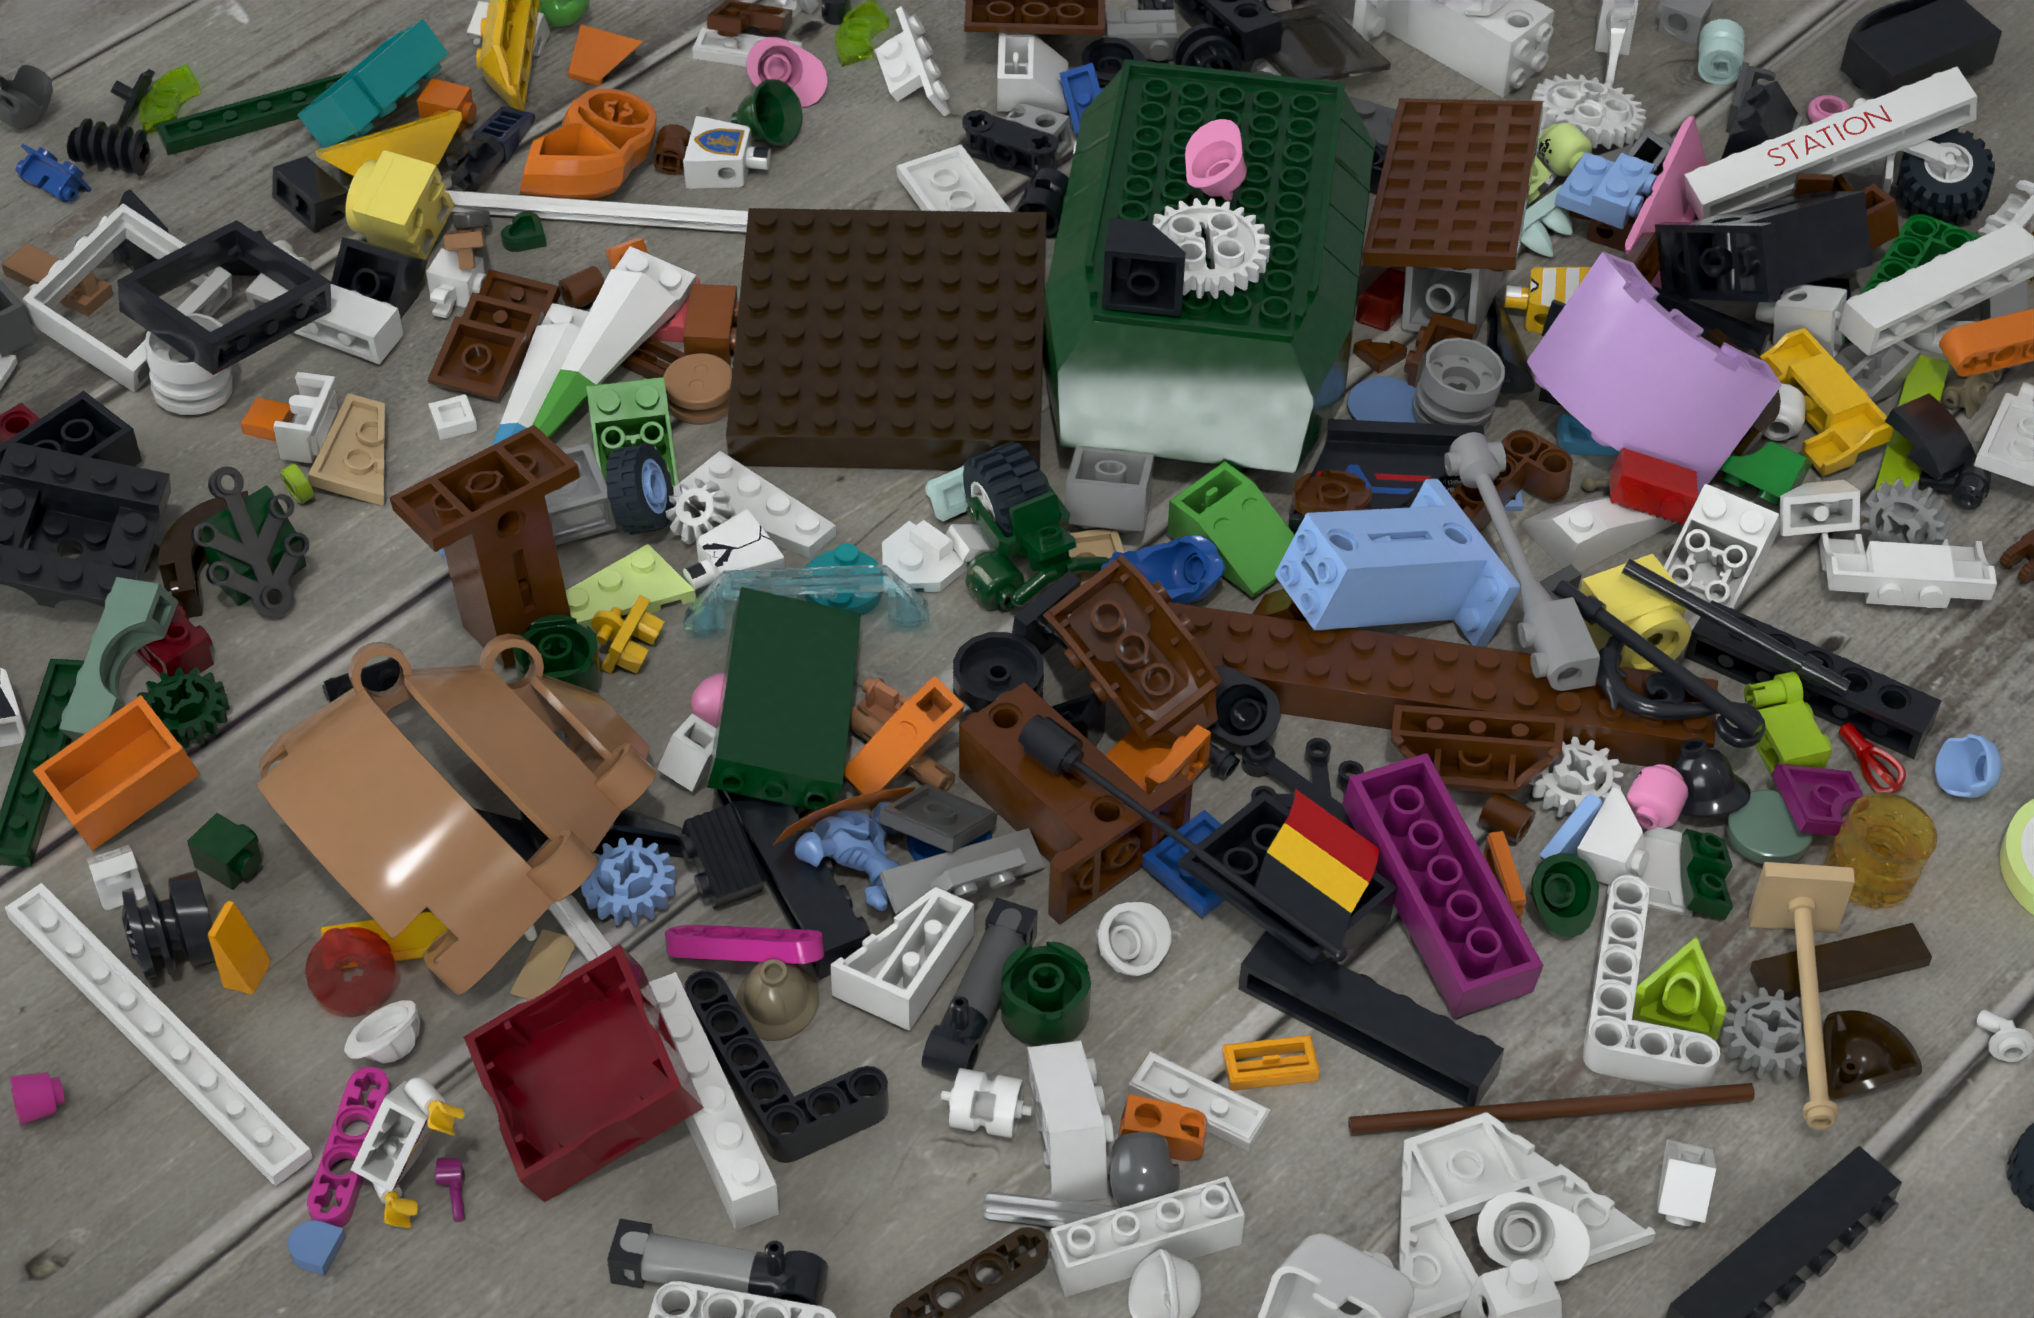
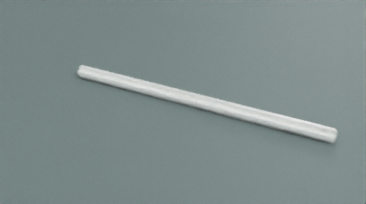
M452 190L444 191L450 194L455 206L451 211L452 213L489 210L490 215L514 217L521 212H533L540 219L746 233L748 211Z

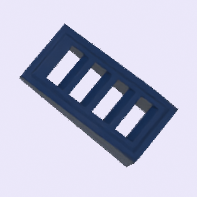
M502 106L474 132L471 138L479 132L494 135L504 147V159L501 162L507 163L535 121V113Z

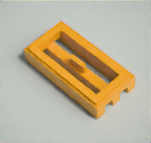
M1311 1035L1225 1044L1222 1047V1057L1226 1063L1225 1071L1229 1077L1228 1085L1231 1091L1319 1081L1320 1070ZM1305 1052V1055L1280 1057L1281 1054ZM1262 1057L1261 1060L1236 1062L1237 1059Z

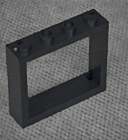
M238 220L117 280L120 312L213 375L331 312L330 280ZM236 257L288 290L284 294L212 332L159 298Z

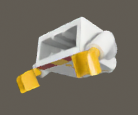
M415 1077L409 1081H404L384 1098L351 1167V1171L372 1182L381 1203L386 1204L384 1222L391 1226L411 1228L410 1215L415 1216L417 1214L418 1204L416 1200L401 1198L402 1190L398 1183L421 1155L432 1131L436 1130L455 1136L456 1133L453 1131L455 1118L463 1119L465 1115L462 1108L445 1103V1100L433 1085L423 1078Z

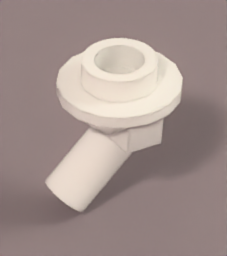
M1982 1010L1979 1013L1977 1025L1995 1033L1989 1040L1988 1047L1993 1057L2007 1062H2017L2031 1054L2034 1049V1038L2031 1033L2024 1029L2016 1028L2013 1020L2004 1019L1987 1010Z

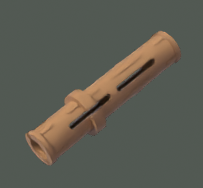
M859 704L857 708L853 707L851 709L849 729L865 739L866 742L885 724V722L874 716L863 705ZM924 753L905 770L922 783L932 785L946 792L955 780V773L939 764L927 753Z

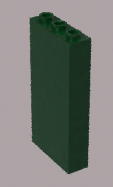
M741 587L732 619L707 788L816 811L837 803L843 785L861 613Z

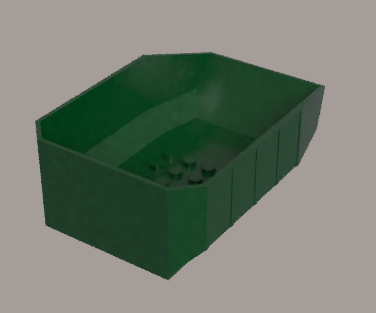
M1125 59L1123 68L1084 110L1081 115V124L1075 153L1072 158L1066 196H1064L1057 239H1055L1050 273L1045 287L1043 367L1060 446L1074 448L1076 446L1152 453L1154 457L1222 464L1226 461L1231 466L1289 473L1297 472L1327 427L1328 419L1334 417L1345 399L1375 143L1347 95L1344 82ZM1219 119L1234 122L1238 125L1241 133L1243 159L1247 168V174L1241 185L1233 191V199L1228 202H1230V210L1234 211L1237 208L1243 207L1244 217L1255 215L1256 224H1264V234L1269 235L1270 246L1269 262L1266 263L1265 273H1259L1257 283L1248 281L1247 290L1234 286V294L1232 296L1228 295L1224 290H1219L1218 298L1214 299L1210 291H1205L1201 298H1197L1196 290H1190L1186 295H1183L1181 317L1102 309L1104 254L1110 218L1149 221L1153 223L1155 214L1164 216L1166 206L1178 210L1179 201H1183L1190 207L1193 206L1195 198H1198L1202 205H1207L1210 199H1214L1216 206L1221 207L1227 202L1222 196L1211 197L1200 188H1194L1188 184L1185 152L1191 136L1200 127ZM1201 227V237L1205 240L1206 248V234L1204 228ZM1206 253V264L1208 269H1210L1211 258H1208Z

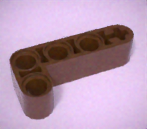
M1519 429L1512 431L1501 441L1506 455V469L1504 472H1499L1493 483L1504 507L1523 487L1549 500L1560 499L1568 493L1573 459L1567 451L1528 430ZM1461 482L1450 494L1479 532L1492 521L1478 488L1466 487Z

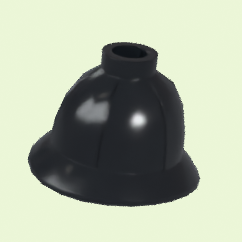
M1701 738L1687 740L1681 745L1682 752L1678 754L1671 765L1672 768L1682 775L1683 781L1688 787V798L1680 814L1695 817L1721 816L1735 812L1748 803L1751 797L1749 785L1741 777L1734 774L1733 768L1725 755L1716 748L1707 746L1706 741Z

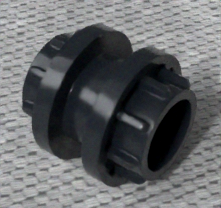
M1213 24L1195 25L1185 31L1177 40L1172 54L1174 65L1231 71L1241 70L1242 60L1239 50L1228 39L1224 30Z

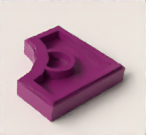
M1777 764L1771 774L1800 833L1838 836L1844 826L1841 815L1848 811H1860L1866 801L1851 771Z

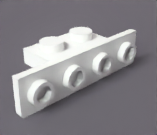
M901 6L896 9L903 32L875 49L889 92L898 102L923 86L928 99L945 117L950 114L946 102L950 96L945 86L938 80L942 74L934 60L930 58L934 53L928 41L922 36L926 32L925 28L916 15L910 17Z

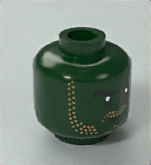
M984 552L976 556L968 565L965 578L967 590L988 611L1007 610L1014 607L1010 600L1011 594L1025 583L1022 572L1010 558L998 552Z

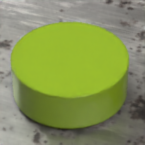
M294 463L281 470L280 476L285 487L298 503L303 504L315 496L308 480Z

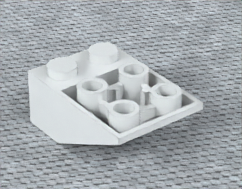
M1704 484L1664 568L1678 586L1709 603L1713 600L1735 609L1762 566L1780 530L1779 513Z

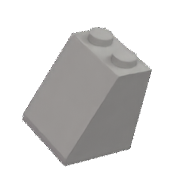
M1406 267L1402 329L1419 332L1421 326H1428L1433 313L1476 324L1477 336L1500 286L1503 271L1495 272L1489 269L1454 270L1451 268L1435 267L1416 269L1414 267Z

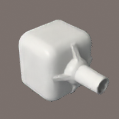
M1318 1233L1304 1239L1276 1270L1270 1281L1258 1318H1407L1414 1301V1287L1410 1279L1401 1271L1395 1269L1390 1259L1384 1254L1378 1252L1369 1253L1365 1250L1362 1252L1331 1235Z

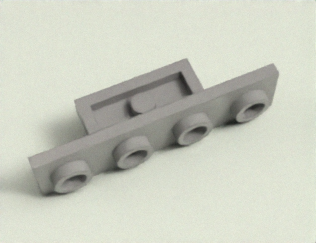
M1027 828L962 847L953 853L945 852L882 871L879 875L894 912L898 914L934 887L964 899L977 893L978 889L990 886L991 889H997L1013 882L1016 877L1045 868V865L1030 829Z

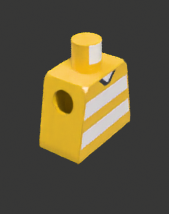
M1535 267L1530 271L1528 287L1506 285L1504 308L1525 310L1524 328L1527 331L1542 334L1551 302L1555 299L1567 304L1591 267Z

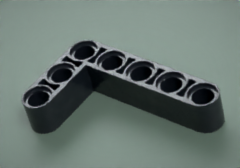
M700 970L688 977L685 982V992L737 1102L767 1153L774 1160L782 1163L797 1161L884 1120L888 1114L889 1097L888 1080L886 1074L881 1069L874 1066L859 1067L794 1096L721 975L712 970ZM742 1064H751L748 1066H740ZM871 1094L874 1096L863 1097L862 1095ZM764 1097H770V1098H771V1099H768V1100H760V1098H764ZM823 1113H833V1115H829V1116H823V1115H821V1114H823ZM785 1131L793 1132L787 1135L779 1134Z

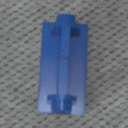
M25 144L21 145L28 155L16 165V172L20 179L29 182L39 189L42 187L45 192L62 202L74 201L78 196V189L80 187L89 192L92 190L81 178L84 173L72 163L65 161L62 165L57 162L58 159L52 153L42 147H39L36 151Z

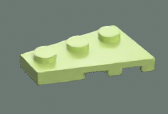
M649 544L566 590L571 617L576 618L577 624L582 625L586 629L587 625L593 629L591 620L598 611H611L613 607H617L623 612L621 618L623 615L629 614L639 595L650 600L646 609L650 613L661 611V605L680 600L682 605L696 601L694 588Z

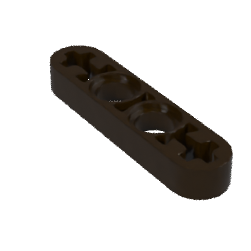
M1032 1227L1017 1229L898 1303L893 1308L890 1318H969L1040 1273L1048 1262V1239L1039 1229ZM1024 1246L1027 1250L1036 1248V1256L1031 1257L1028 1253H1023L1019 1256V1247ZM1014 1261V1270H1011L1010 1263ZM994 1267L1003 1276L997 1283L985 1284L977 1279L976 1274L982 1268ZM954 1291L959 1293L964 1301L959 1307L947 1309L942 1307L937 1299L944 1292ZM925 1305H928L930 1312L927 1314L925 1311Z

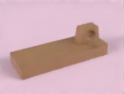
M483 228L446 231L443 235L445 250H457L459 269L475 268L473 249L482 248L485 243Z
M26 243L4 261L1 266L5 276L30 288L31 285L38 284L44 279L52 265L61 259ZM90 272L59 303L89 317L113 296L111 284L95 278L94 274Z

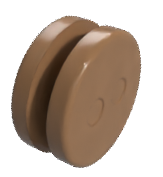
M697 353L675 360L666 369L664 380L668 409L674 417L690 424H707L720 420L728 414L732 368L726 361L715 355Z

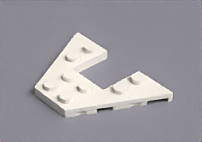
M1487 1112L1404 1140L1402 1149L1398 1270L1410 1279L1414 1287V1301L1407 1318H1441L1463 1309L1478 1279V1275L1449 1222L1481 1212L1486 1203L1498 1194L1510 1191L1528 1193L1562 1206L1576 1214L1586 1226L1591 1242L1589 1258L1583 1267L1651 1244L1656 1233L1650 1226L1644 1229L1614 1208L1615 1202L1606 1195L1594 1193L1586 1181L1560 1164L1556 1167L1534 1151L1535 1146L1520 1135L1510 1133L1502 1122Z

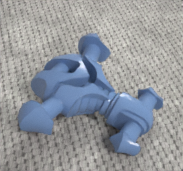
M889 801L880 802L876 805L873 819L872 816L864 812L843 810L837 812L834 816L825 817L816 823L815 832L804 833L795 844V855L797 858L815 867L819 865L823 857L831 856L838 864L859 871H866L869 874V882L872 887L865 888V903L873 906L879 912L887 909V902H890L879 874L882 871L900 866L897 861L887 858L888 855L884 846L887 833L895 835L899 831L879 823L881 809L892 803Z

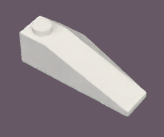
M1610 496L1553 506L1522 521V528L1562 568L1572 564L1581 572L1678 522L1671 523L1670 519L1664 520L1662 516L1656 518L1655 514L1649 516L1648 512L1641 513L1640 509L1634 511L1633 507L1626 508L1625 504L1619 506L1618 502L1612 504Z

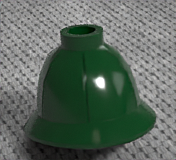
M768 79L761 82L753 93L743 99L738 106L737 112L732 113L731 123L748 126L751 129L753 140L767 141L776 146L787 145L795 139L802 124L801 103L797 94L788 84L781 80Z

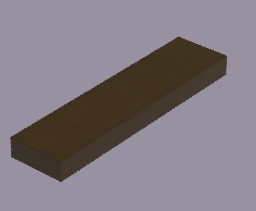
M1913 922L1815 946L1819 993L1929 966L1932 955ZM1797 951L1752 961L1750 971L1759 989L1764 987L1768 996L1775 997L1776 992L1780 989L1784 992L1785 1000H1791L1796 996L1801 997Z

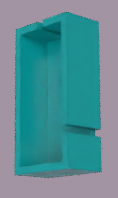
M421 19L385 40L297 114V116L322 148L336 143H343L355 137L359 138L375 126L372 123L378 117L381 119L397 107L395 102L401 97L405 99L420 87L418 83L423 78L427 80L442 68L439 62L449 52L425 20Z

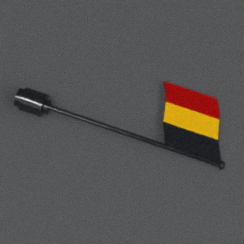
M1037 714L1024 726L1018 738V742L1024 746V752L1056 776H1060L1065 772L1070 774L1078 769L1334 955L1333 961L1341 962L1346 958L1347 950L1342 946L1350 916L1374 875L1379 857V848L1295 789L1289 816L1266 852L1254 887L1082 762L1084 752L1081 751L1083 741L1051 717L1043 718Z

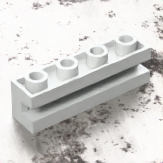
M1227 1176L1051 1228L1050 1240L1053 1247L1050 1248L1049 1258L1064 1296L1068 1297L1131 1278L1137 1266L1158 1249H1165L1169 1254L1188 1261L1241 1245L1245 1213Z

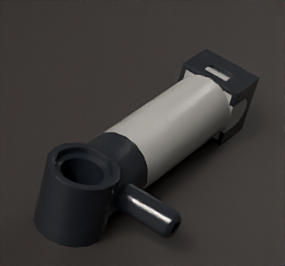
M621 1218L619 1219L607 1258L612 1284L643 1289L645 1281L662 1284L681 1281L819 1306L829 1268L827 1262L822 1257L811 1252L794 1250L784 1254V1246L777 1240L768 1242L765 1246V1253L655 1234L650 1223Z

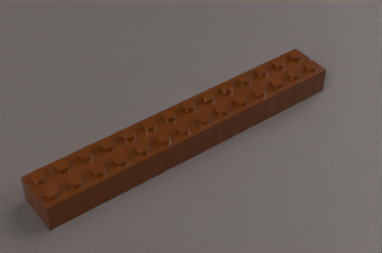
M1171 602L1167 604L1176 616L1183 612L1195 626L1198 632L1193 637L1214 667L1226 666L1236 669L1266 685L1276 694L1281 704V714L1392 730L1395 704L1565 717L1563 741L1566 745L1571 744L1573 737H1577L1580 745L1586 746L1587 742L1593 740L1595 741V750L1600 751L1604 748L1610 750L1607 760L1618 759L1620 763L1645 767L1657 764L1671 767L1678 754L1682 752L1681 745L1690 739H1704L1707 746L1714 748L1716 715L1682 720H1657L1628 712L1618 706L1616 711H1613L1607 696L1600 688L1597 680L1595 686L1561 691L1551 687L1547 676L1536 678L1531 668L1530 653L1354 628L1314 630L1309 622ZM1620 666L1627 674L1626 679L1622 678L1627 686L1638 694L1645 696L1644 685L1648 677L1657 673V671ZM1700 678L1718 691V680ZM1688 690L1685 691L1683 703L1703 702ZM1656 696L1654 699H1664V697Z

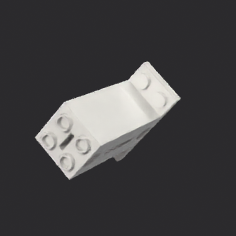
M1355 0L1351 40L1362 46L1373 37L1379 36L1384 30L1503 98L1515 88H1520L1525 80L1533 74L1541 72L1545 68L1549 59V54L1547 53L1549 40L1554 30L1552 26L1554 10L1536 0H1512L1491 15L1484 16L1464 14L1465 9L1478 0H1450L1447 3L1439 0Z

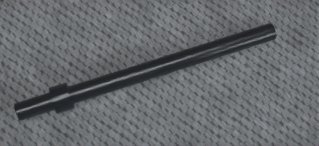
M1630 558L1624 566L1622 574L1797 670L1796 674L1810 683L1815 680L1842 696L1849 687L1851 681L1822 666L1823 661L1809 653L1804 656Z
M1562 580L1557 585L1554 593L1562 599L1573 597L1582 618L1591 625L1598 624L1750 737H1756L1761 731L1763 724L1608 612L1606 604L1593 595L1586 596L1566 580Z

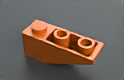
M936 676L932 677L898 709L844 768L843 778L860 795L885 790L960 721L965 705Z

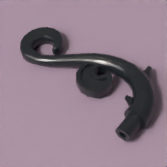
M1611 636L1605 648L1599 650L1600 662L1596 680L1607 696L1613 711H1616L1618 706L1628 712L1657 720H1682L1719 714L1704 702L1683 703L1685 688L1666 674L1660 672L1648 677L1643 689L1645 696L1638 694L1629 688L1622 679L1627 678V674L1620 667L1622 662L1621 651L1624 643ZM1661 696L1664 699H1654V697ZM1733 702L1763 724L1761 731L1756 737L1752 738L1741 729L1731 726L1722 715L1716 719V731L1720 738L1728 745L1736 748L1753 747L1761 741L1765 733V720L1755 707L1746 703Z

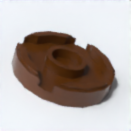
M1331 469L1321 471V476L1312 477V473H1308L1298 479L1293 489L1292 502L1295 509L1304 517L1306 513L1370 510L1373 492L1371 488L1367 489L1365 487L1366 482L1359 476L1346 471Z

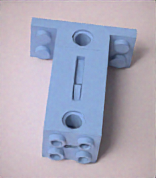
M1425 479L1410 508L1306 513L1274 574L1314 630L1454 620L1471 644L1481 647H1487L1521 587L1439 479Z

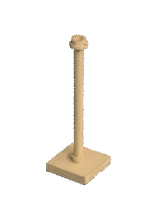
M1764 862L1749 910V925L1755 928L1795 929L1810 1102L1803 1106V1117L1807 1120L1809 1127L1825 1130L1835 1125V1119L1838 1117V1106L1830 1101L1828 1096L1813 931L1838 932L1855 883L1854 869L1851 867Z

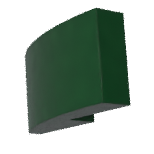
M1687 828L1682 834L1681 881L1686 909L1725 920L1733 908L1725 881L1733 867L1725 839L1713 833H1701Z

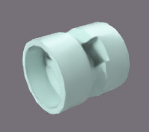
M1729 19L1714 20L1706 24L1700 32L1698 72L1700 77L1708 83L1726 85L1733 83L1739 78L1742 62H1744L1745 33L1737 22Z

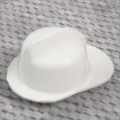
M1510 1191L1498 1194L1488 1201L1479 1215L1477 1233L1480 1245L1491 1259L1505 1267H1509L1517 1259H1542L1553 1281L1557 1282L1569 1279L1581 1271L1589 1258L1591 1242L1586 1226L1576 1214L1562 1206L1528 1193Z

